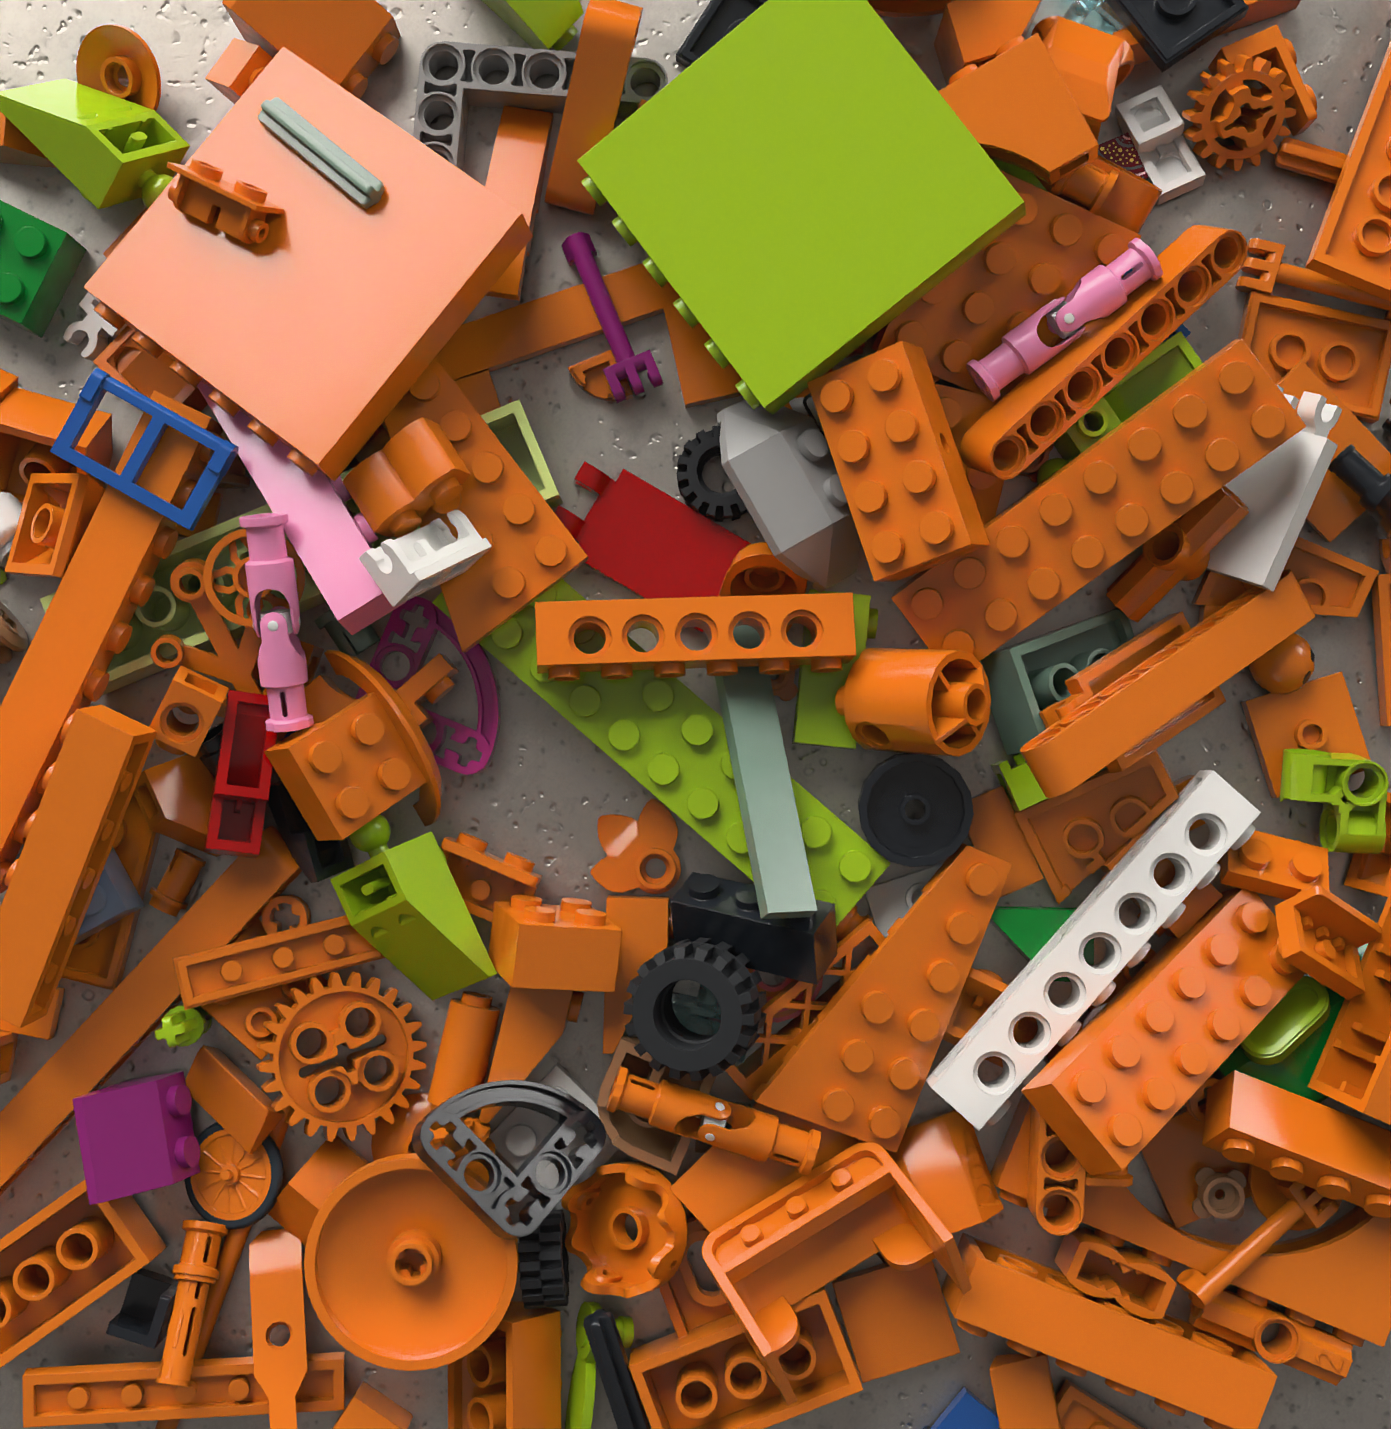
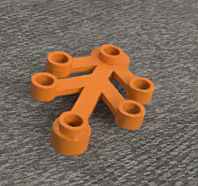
M197 558L182 561L173 570L170 577L172 592L180 600L191 603L217 655L186 645L176 635L165 634L160 636L151 647L150 653L153 662L159 667L167 669L182 665L194 671L232 683L236 691L267 695V689L264 688L262 693L252 674L259 655V648L262 644L261 637L257 636L253 627H245L238 647L223 616L215 610L206 595L203 583L205 561ZM186 574L197 576L201 583L200 589L198 591L185 589L182 584V577ZM250 600L246 607L248 617L251 614ZM271 604L273 608L279 606V605ZM170 643L175 646L177 657L174 659L162 657L159 652L160 644ZM225 697L216 716L224 718L227 697ZM178 707L182 712L186 714H196L192 709L188 707ZM277 732L276 743L281 741L287 732Z

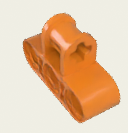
M1098 155L1096 160L1052 185L1036 176L1049 193L1135 233L1140 232L1163 192L1149 181Z
M1031 1104L1027 1180L1028 1209L1039 1225L1048 1233L1057 1236L1068 1235L1075 1231L1082 1222L1085 1185L1129 1187L1133 1185V1175L1128 1173V1165L1123 1171L1089 1175L1070 1150L1068 1156L1061 1163H1046L1045 1155L1048 1147L1056 1141H1061V1139ZM1058 1194L1066 1196V1207L1061 1214L1054 1217L1044 1216V1203L1049 1197Z

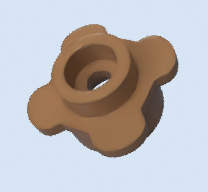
M1210 1167L1200 1168L1194 1177L1198 1184L1197 1198L1192 1202L1194 1213L1203 1219L1211 1215L1229 1221L1240 1219L1244 1214L1245 1194L1243 1188L1247 1184L1244 1174L1236 1169L1222 1173L1214 1172ZM1219 1189L1224 1192L1222 1198L1215 1197V1192Z

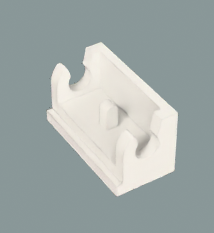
M457 509L447 513L450 523L458 531V539L451 534L449 527L438 518L429 525L398 539H388L382 542L380 547L371 548L359 557V560L392 607L465 573L492 547L487 538H481L465 514Z

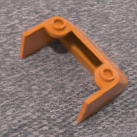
M861 1142L847 1148L811 1170L808 1176L803 1175L718 1227L707 1236L703 1243L702 1256L712 1277L751 1347L788 1406L797 1401V1398L777 1358L790 1350L799 1338L800 1324L791 1308L796 1303L880 1252L892 1268L900 1271L918 1269L936 1258L963 1294L972 1289L954 1237L887 1151L879 1144Z

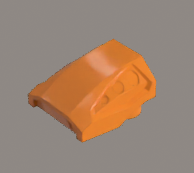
M956 1110L907 1127L897 1153L885 1149L951 1234L983 1223L1004 1210L973 1125Z

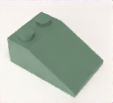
M1119 608L997 650L980 661L989 680L990 708L1007 755L1021 753L1020 749L1024 744L1046 729L1039 712L1071 696L1064 681L1135 637L1129 618Z

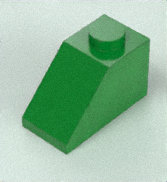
M996 906L990 923L1030 962L1078 907ZM1094 938L1087 942L1083 951L1084 959L1088 965H1094ZM1059 977L1054 980L1060 982H1071L1068 977Z

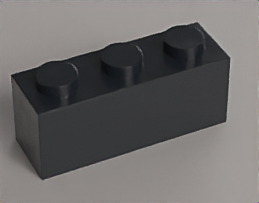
M692 872L670 900L674 944L686 939L694 942L700 937L712 938V945H717L723 941L732 945L730 951L732 955L736 957L743 953L750 960L745 965L746 968L817 985L837 955L835 904L816 900L818 911L811 917L761 919L754 884H745L718 878L711 874Z

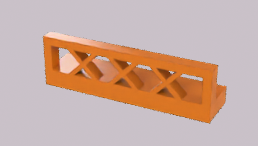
M869 918L864 920L837 943V955L824 974L841 976V979L815 1001H811L813 984L793 980L761 1008V1012L767 1015L763 1034L758 1033L760 1036L756 1042L762 1043V1046L738 1066L734 1064L725 1070L750 1100L753 1099L751 1096L763 1082L766 1084L784 1063L782 1058L793 1045L798 1046L817 1023L816 1017L862 963L861 961L857 966L851 968L852 950L868 936L873 939L878 947L886 939ZM843 958L842 967L833 966ZM803 991V1000H793ZM782 1008L802 1009L798 1017L791 1020L776 1034H771L773 1016Z

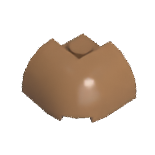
M622 1036L600 1087L596 1106L599 1118L604 1124L605 1131L612 1141V1145L633 1158L677 1175L692 1138L649 1126L648 1119L618 1109L614 1113L606 1111L616 1074L621 1066L627 1068L629 1074L657 1083L665 1079L708 1095L716 1076L713 1077L710 1073L703 1080L691 1081L690 1074H686L680 1080L669 1077V1067L665 1066L658 1072L649 1066L653 1057L648 1052L641 1057L634 1049V1046L640 1043L638 1037Z

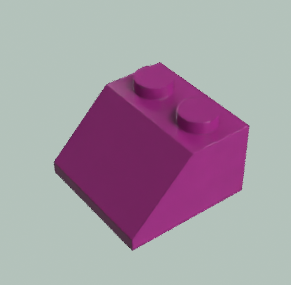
M184 1071L132 1078L72 1099L89 1205L173 1185L200 1172V1145L194 1136L190 1112L192 1097L189 1088L186 1086Z

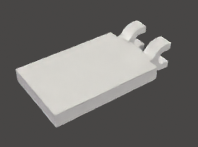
M1277 385L1280 391L1283 392L1284 389ZM1304 391L1297 408V414L1307 427L1226 484L1249 508V513L1210 551V560L1205 570L1274 592L1338 447L1327 436L1338 421L1343 409L1336 405L1327 404V398L1320 394ZM1283 394L1295 410L1299 399L1292 395Z

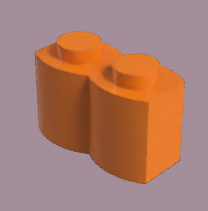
M421 417L395 434L382 450L372 454L354 467L342 482L373 532L390 538L393 536L398 538L416 530L422 522L421 517L432 505L441 506L454 500L462 492L463 488L461 485L470 477L471 473L440 425Z
M1078 1227L1075 1231L1065 1235L1054 1260L1067 1280L1081 1292L1097 1298H1114L1128 1312L1146 1319H1163L1177 1286L1171 1276L1158 1263L1142 1255V1251L1126 1247L1115 1248L1112 1244L1095 1235L1093 1230Z

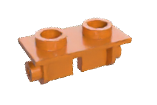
M192 159L190 166L167 163V168L180 174L179 180H175L168 189V198L173 201L174 207L209 224H212L217 207H220L221 211L215 228L240 239L246 244H251L254 241L262 243L266 239L269 231V226L265 223L267 213L281 215L284 213V209L266 201L267 191L241 180H237L236 184L232 185L222 180L224 171L212 164L198 159Z

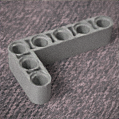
M449 41L431 44L422 53L420 60L413 137L464 172L469 106L503 109L504 106L563 114L576 52ZM631 57L617 118L627 119L637 110L641 99L648 101L654 96H638L633 92L637 85L645 82L656 85L659 88L654 94L656 95L668 84L667 73L664 67L656 60ZM444 66H452L458 69L457 73L449 80L434 78L436 72ZM494 70L505 71L508 74L507 78L499 84L492 85L484 81L488 73ZM544 74H551L558 78L556 84L547 89L538 88L534 85L535 80ZM439 115L453 117L451 125L444 130L430 128L433 119Z

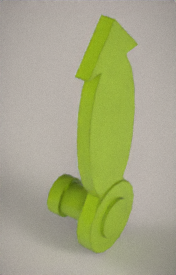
M584 1301L578 1312L576 1321V1347L578 1354L571 1376L565 1429H591L595 1400L596 1362L583 1322L586 1316L593 1314L595 1310L602 1309L598 1302ZM619 1316L614 1318L624 1348H630L634 1339L632 1317Z

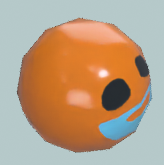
M1293 633L1249 664V670L1256 683L1271 693L1288 694L1299 690L1308 682L1314 672L1315 655L1307 640Z

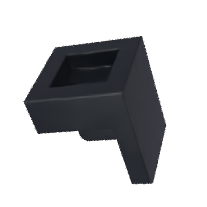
M143 1268L132 1274L121 1311L109 1322L106 1333L155 1349L167 1337V1329L178 1280Z

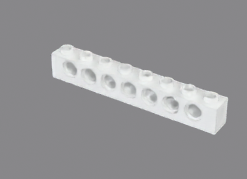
M1200 770L1179 793V798L1160 814L926 1078L929 1086L976 1129L980 1130L986 1122L991 1126L997 1123L1011 1106L1012 1102L1008 1099L1021 1083L1026 1086L1046 1066L1043 1058L1056 1044L1060 1047L1064 1046L1075 1036L1081 1027L1078 1019L1091 1004L1094 1007L1100 1006L1112 994L1116 987V983L1112 980L1126 965L1129 968L1134 967L1145 957L1151 948V944L1147 941L1160 926L1164 929L1170 927L1182 915L1186 908L1182 901L1195 887L1199 890L1204 888L1215 878L1221 868L1217 864L1220 858L1229 848L1237 850L1252 836L1256 828L1251 823L1261 812L1214 770ZM1202 819L1208 825L1210 835L1204 846L1196 848L1189 839V829L1195 821ZM1168 858L1175 867V877L1169 885L1160 887L1154 879V869L1159 861ZM1135 898L1141 907L1140 917L1134 924L1124 926L1119 919V908L1125 900ZM1101 937L1106 944V955L1098 964L1088 965L1083 955L1084 947L1089 940ZM1059 977H1068L1072 984L1070 997L1063 1003H1052L1048 996L1050 984ZM1023 1017H1034L1038 1025L1035 1037L1028 1042H1016L1013 1036V1028L1016 1022ZM987 1057H1000L1003 1061L1001 1075L989 1082L980 1080L978 1077L980 1063Z

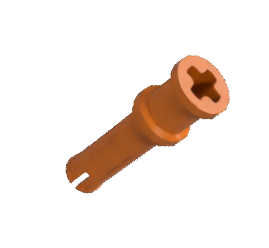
M183 1220L181 1228L186 1233L180 1262L173 1265L172 1269L173 1279L178 1280L167 1329L159 1375L155 1382L158 1384L180 1387L191 1386L190 1379L201 1333L209 1286L215 1285L216 1280H219L220 1271L216 1269L222 1237L228 1235L229 1229L223 1224L199 1220Z

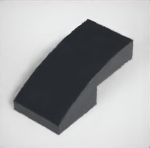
M279 781L270 785L268 804L274 820L291 855L311 883L322 881L355 867L347 837L344 840L317 841L283 782Z

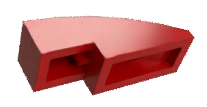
M235 690L228 691L204 846L205 853L255 859L260 855L266 803L269 798L273 768L264 751L274 746L277 739V732L266 731L265 721L270 718L267 695Z

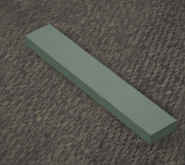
M741 625L733 630L734 639L739 646L753 649L760 645L759 633L753 627ZM759 666L738 667V674L715 676L760 917L761 919L811 917L818 910L770 675L759 674Z

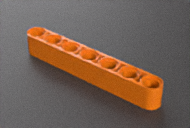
M1193 225L1184 231L1157 256L1163 271L1162 277L1156 281L1150 279L1127 296L1126 304L1108 317L1085 322L1081 327L1085 326L1086 329L1078 339L1032 374L1027 375L967 430L960 444L962 461L972 469L1003 480L1013 479L1019 475L1240 271L1245 263L1248 251L1246 238L1243 234L1233 229L1206 225Z
M1290 569L1283 570L1274 592L1252 586L1024 744L1020 752L1045 797H1057L1076 788L1310 622L1315 617V614Z

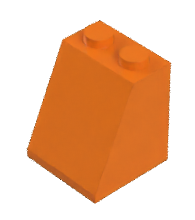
M223 0L222 2L246 42L259 45L272 58L284 46L358 99L366 91L368 78L379 63L384 65L394 56L399 45L398 39L401 36L394 17L376 0Z

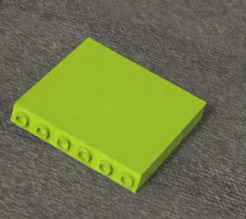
M767 0L577 160L588 174L581 182L589 194L600 206L608 201L619 215L612 221V224L630 246H633L638 241L649 255L642 263L661 287L669 282L680 297L673 304L692 328L700 323L711 337L704 345L712 357L723 369L731 364L742 378L735 386L753 410L762 405L772 415L808 387L807 382L823 376L1026 215L1024 200L867 0Z

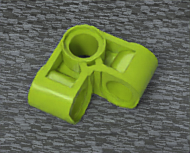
M1284 749L1279 801L1283 802L1284 800L1291 799L1323 803V811L1319 822V839L1321 847L1327 848L1328 852L1379 854L1384 847L1386 838L1385 812L1389 781L1384 768L1376 762L1352 753H1331L1310 749ZM1363 768L1365 778L1362 785L1358 789L1350 791L1348 781L1351 774L1357 769Z

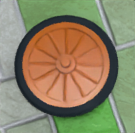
M218 1122L210 1125L196 1138L200 1145V1172L184 1179L188 1198L198 1214L208 1222L223 1224L227 1229L249 1227L263 1219L277 1202V1197L282 1189L284 1174L280 1151L273 1138L268 1135L253 1154H249Z

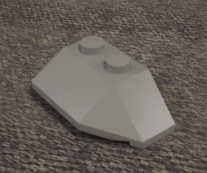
M746 400L717 413V422L721 426L719 442L722 466L774 557L798 576L809 580L811 586L819 593L856 573L860 538L827 440L820 432L814 419L784 406L773 415L762 405L753 410Z

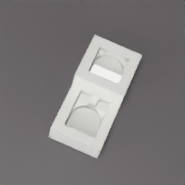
M1162 85L1115 106V114L1122 133H1129L1149 177L1147 181L1163 191L1156 202L1157 205L1203 185L1206 174L1182 136L1185 123Z

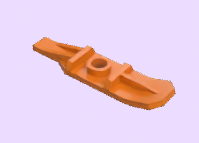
M286 1229L261 1231L249 1244L254 1378L269 1399L270 1429H297L296 1395L308 1371L302 1242ZM278 1325H284L290 1331V1339L283 1346H275L270 1340L272 1329Z

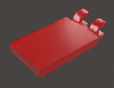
M584 461L574 479L576 480V485L598 496L587 516L582 520L558 505L554 512L589 559L583 564L643 599L718 597L728 569L731 567L733 559L741 549L751 544L624 468L617 480L614 481L586 461ZM692 627L701 633L704 632L702 629L698 627Z

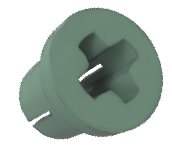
M331 609L314 621L320 630L326 629L340 652L352 656H357L380 641V637L371 624L356 634L351 635L336 619Z

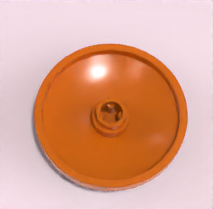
M416 1153L388 1156L362 1166L350 1174L332 1191L318 1211L309 1231L305 1247L304 1274L307 1292L317 1317L325 1329L340 1345L355 1356L374 1365L393 1370L420 1371L438 1368L455 1362L474 1351L487 1340L502 1321L509 1308L518 1277V1240L501 1239L495 1235ZM449 1160L448 1165L452 1168L455 1161ZM465 1168L464 1177L468 1186L473 1190L483 1191L488 1183L469 1168ZM509 1214L506 1221L509 1225H512L513 1221Z

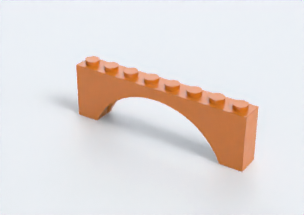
M1038 33L1026 40L1023 36L1011 39L996 51L995 58L980 67H977L976 64H971L960 69L948 80L949 85L938 91L990 158L1020 167L1033 173L1050 185L1098 158L1099 144Z
M1022 1093L990 1175L996 1187L1000 1188L998 1195L1001 1198L1020 1207L1027 1208L1031 1103ZM1056 1141L1048 1147L1045 1155L1046 1163L1059 1164L1068 1156L1069 1149L1062 1141ZM1085 1185L1082 1223L1096 1228L1094 1234L1114 1246L1123 1248L1126 1240L1143 1247L1141 1254L1162 1266L1170 1268L1174 1260L1198 1270L1206 1276L1241 1244L1209 1239L1181 1228L1176 1229L1171 1223L1148 1210L1135 1198L1127 1187ZM1058 1194L1049 1197L1044 1203V1207L1048 1208L1046 1216L1054 1217L1061 1214L1066 1207V1196ZM1356 1205L1341 1218L1313 1233L1291 1240L1275 1242L1230 1284L1238 1287L1237 1295L1256 1305L1266 1307L1270 1300L1285 1306L1284 1314L1302 1324L1314 1327L1316 1321L1319 1320L1334 1327L1332 1330L1333 1335L1355 1346L1362 1347L1364 1341L1367 1340L1384 1347L1391 1330V1218L1372 1216L1366 1213L1363 1207Z

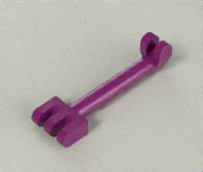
M577 232L568 236L561 245L569 266L576 265L616 361V364L603 369L616 403L618 404L626 400L624 388L619 382L625 378H628L635 396L645 392L638 375L642 371H647L648 379L654 388L663 385L662 377L650 349L637 355L634 354L594 257L597 256V252L590 235L585 232Z

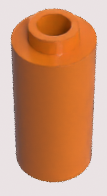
M463 991L461 999H450L427 1098L428 1102L438 1106L469 1088L484 1084L500 1009L491 1005L493 997L478 992Z

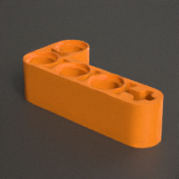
M590 0L588 3L549 175L545 203L594 215L597 202L581 182L588 174L577 160L614 130L629 62L642 16V7L617 0Z

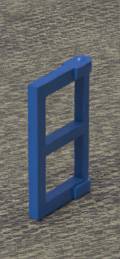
M96 368L79 394L80 398L50 452L188 530L193 531L223 476L225 477L238 453V446L228 440L219 438L112 378L105 371ZM107 391L153 416L121 475L75 450ZM168 425L215 451L183 509L174 506L136 484Z

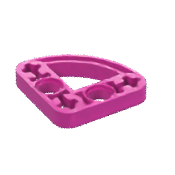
M415 596L393 610L370 666L379 672L393 689H398L423 667L438 630L445 635L459 651L472 675L478 701L477 730L426 709L434 719L432 722L436 726L437 732L434 741L429 746L438 765L461 774H478L490 764L500 732L501 702L495 673L485 651L479 643L466 653L462 652L452 620L431 601ZM420 606L424 607L422 616L428 619L429 623L426 629L417 627L410 641L421 644L418 652L415 653L403 644L392 643L395 633L405 639L410 624L403 620L404 615L407 611L415 613ZM393 652L405 654L410 663V669L406 677L397 681L388 679L383 673L382 668L386 656ZM360 687L355 698L359 699L367 693ZM448 726L455 729V732L449 738L462 744H468L471 737L477 740L476 749L482 752L480 761L470 760L467 767L460 764L462 755L448 748H445L444 758L436 755V752L445 742Z

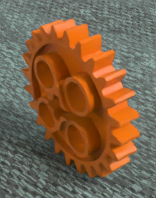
M330 972L328 987H323L316 977H310L309 994L305 995L297 988H291L290 993L295 1004L290 1008L276 1002L274 1007L282 1016V1019L279 1023L264 1021L263 1026L272 1032L274 1036L272 1041L257 1043L259 1049L270 1053V1059L258 1063L256 1069L260 1072L272 1073V1078L260 1087L265 1093L279 1091L280 1094L274 1099L271 1107L277 1112L290 1106L291 1109L285 1122L291 1127L299 1123L303 1118H306L304 1133L307 1136L312 1137L320 1125H323L324 1138L330 1142H333L336 1137L338 1128L343 1129L345 1137L350 1141H355L358 1125H362L369 1134L374 1135L376 1134L374 1119L380 1116L390 1124L394 1123L390 1107L395 1103L400 1107L408 1109L410 1104L402 1095V1092L405 1088L419 1090L421 1087L418 1082L410 1078L411 1071L426 1069L425 1063L413 1057L414 1052L427 1047V1043L412 1039L411 1034L423 1025L418 1020L405 1021L404 1017L413 1007L411 1003L403 1002L396 1006L393 1005L398 994L396 988L390 987L381 995L378 994L381 980L379 978L371 977L364 988H362L361 976L358 972L350 973L346 985H343L338 972ZM362 1007L368 1013V1026L362 1033L354 1036L350 1035L346 1030V1018L352 1010ZM316 1028L321 1036L320 1047L311 1055H300L296 1046L298 1036L306 1029ZM382 1034L385 1037L384 1042L380 1045L364 1048L349 1054L346 1057L348 1065L345 1067L335 1062H330L305 1077L299 1076L301 1068L336 1057L338 1055L336 1046L339 1044L349 1049H355L378 1035ZM374 1056H383L387 1065L386 1073L377 1082H367L364 1077L365 1064ZM325 1077H336L339 1083V1091L335 1099L324 1104L318 1103L315 1098V1089L319 1081Z

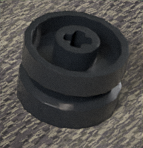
M898 753L878 763L863 781L858 799L861 829L871 847L890 862L911 868L935 865L953 855L968 837L974 815L971 792L961 774L943 759L927 754ZM913 799H918L924 804L922 808L925 812L918 819L913 815L908 817L905 813L906 804Z

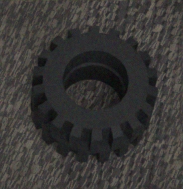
M700 937L694 942H691L690 939L679 941L646 961L637 970L639 976L632 979L627 988V992L632 994V997L624 1002L623 1014L632 1015L633 1018L631 1022L625 1025L628 1037L636 1034L640 1043L634 1046V1049L641 1057L648 1052L653 1057L649 1066L658 1072L665 1066L669 1067V1077L680 1080L686 1074H690L691 1081L703 1080L710 1073L713 1077L723 1073L731 1065L733 1066L755 1044L760 1036L757 1032L765 1024L767 1014L761 1012V1008L767 1003L766 991L758 992L757 984L762 981L758 970L750 974L745 967L750 960L743 953L736 957L730 953L732 945L723 941L717 945L711 944L712 938ZM690 980L698 982L714 994L721 1010V1023L717 1033L712 1035L696 1034L686 1029L678 1021L672 1007V993L678 981Z

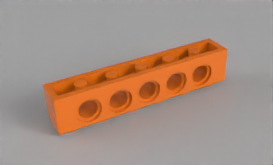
M853 593L535 602L537 673H548V680L575 681L580 679V672L601 671L602 679H629L633 677V670H654V677L676 678L685 676V669L706 668L708 676H731L738 674V667L759 666V674L765 675L789 673L790 665H811V672L831 673L842 671V664L849 663L856 656ZM795 623L807 627L812 637L811 645L807 647L793 645L786 636V627ZM741 625L753 627L759 633L760 645L753 649L739 646L734 639L733 630ZM698 627L707 634L709 644L702 650H691L682 643L680 633L685 628ZM644 628L654 634L657 645L648 652H639L629 645L627 636L635 629ZM584 630H594L602 636L605 644L600 651L586 654L576 647L574 643L575 637Z

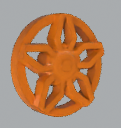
M244 528L224 536L211 549L204 565L203 583L210 603L220 615L235 624L253 627L252 615L250 614L248 619L244 618L243 608L244 599L246 597L249 598L245 563L250 558L246 557L241 560L238 557L236 540L240 539L248 549L246 529ZM285 539L287 556L293 558L296 568L298 600L300 601L305 587V570L295 548ZM229 545L230 560L236 565L235 568L225 566L213 571L219 554ZM226 574L232 575L234 585L230 587L213 584L212 580ZM271 589L263 591L260 599L261 610L264 607L263 597L271 604L290 609L286 599L274 597ZM236 591L239 592L235 599L236 614L229 611L220 602L215 592L229 595Z

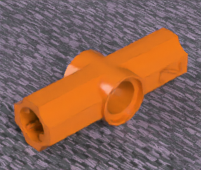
M1226 485L1145 542L1143 544V553L1107 589L1108 593L1106 595L1128 618L1138 623L1180 580H1194L1203 574L1209 564L1210 551L1249 513V508Z
M1224 1289L1202 1309L1195 1307L1192 1302L1190 1303L1188 1321L1192 1326L1257 1352L1268 1362L1283 1363L1335 1386L1343 1378L1347 1377L1353 1362V1344L1318 1327L1302 1324L1288 1317L1272 1304L1262 1307L1227 1289ZM1273 1323H1279L1277 1336L1269 1342H1261V1335L1265 1327Z

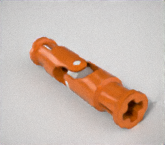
M621 1066L616 1074L606 1106V1111L614 1113L618 1109L648 1119L649 1126L683 1137L693 1138L763 1163L767 1159H771L798 1168V1173L806 1176L812 1170L821 1140V1132L811 1129L807 1132L779 1123L778 1116L723 1100L665 1079L660 1083L629 1074V1070ZM702 1115V1118L700 1119L695 1116ZM726 1122H728L734 1129L730 1130L724 1128Z

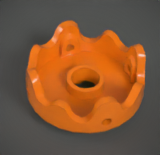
M627 1161L596 1167V1172L591 1177L572 1186L561 1200V1206L569 1211L571 1217L570 1228L565 1238V1247L568 1252L578 1256L587 1268V1273L582 1277L580 1285L585 1291L592 1294L616 1295L624 1298L652 1292L665 1285L675 1275L683 1261L687 1247L688 1228L682 1202L669 1189L672 1186L671 1182L660 1171L647 1164ZM628 1214L635 1219L638 1233L635 1241L626 1232L625 1221Z

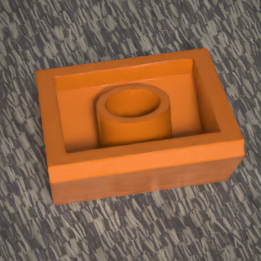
M336 1134L333 1142L325 1140L278 1195L277 1202L268 1215L289 1233L300 1239L302 1244L306 1246L312 1223L332 1191L350 1174L370 1162Z

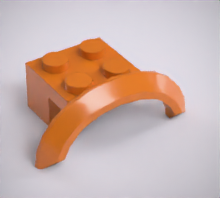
M327 650L324 654L336 675L349 678L367 694L324 722L314 723L309 728L297 730L264 751L317 841L344 840L417 788H420L419 801L413 805L424 826L435 823L441 809V776L432 750L418 723L403 700L379 672L355 656L337 650Z

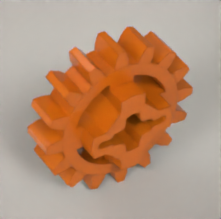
M1244 54L1237 55L1234 66L1231 62L1222 58L1217 60L1218 73L1214 76L1202 71L1199 74L1204 84L1201 91L1188 90L1187 93L1195 101L1194 108L1182 111V117L1193 122V126L1183 132L1185 138L1192 142H1197L1192 151L1203 159L1208 157L1207 162L1216 168L1221 169L1226 163V166L1234 171L1241 170L1244 159L1255 167L1259 166L1261 160L1260 152L1263 150L1275 155L1278 151L1276 144L1273 142L1277 135L1289 136L1291 132L1282 125L1284 118L1296 115V109L1285 105V101L1295 94L1294 88L1281 84L1287 74L1276 67L1271 68L1272 62L1261 57H1257L1252 61L1251 57ZM1243 80H1256L1263 88L1258 90L1253 87L1250 89L1244 85ZM1221 137L1226 139L1229 137L1234 141L1235 145H1221L1215 138Z

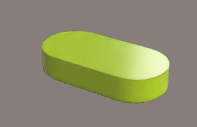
M1303 976L1240 1044L1244 1055L1249 1060L1261 1065H1273L1283 1061L1328 1018L1330 1001L1325 986L1312 977Z

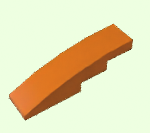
M504 106L485 187L521 211L533 235L536 213H539L554 115L550 112ZM532 238L485 296L520 301L526 257L530 255Z

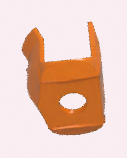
M1061 16L1047 17L1035 25L1031 36L1036 33L1039 34L1094 137L1098 141L1101 122L1107 121L1110 116L1114 90L1123 83L1134 68V53L1130 45L1122 38Z

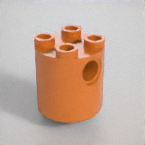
M866 648L853 663L845 685L837 690L835 706L837 712L841 716H845V722L853 739L863 749L960 757L971 752L981 741L989 722L991 695L989 680L983 665L971 653L961 650Z

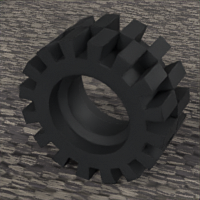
M712 426L711 431L705 432L703 429L696 433V438L692 441L688 440L684 445V451L682 455H679L677 462L678 488L680 494L685 499V504L705 517L714 518V522H723L724 519L730 518L734 521L740 519L742 514L749 513L736 489L727 493L712 491L704 483L702 477L705 464L711 458L721 455L719 442L721 426Z
M562 1209L551 1210L532 1233L519 1238L518 1254L520 1262L518 1264L521 1276L520 1288L525 1309L568 1306V1282H570L568 1270L569 1255L565 1247L567 1229Z

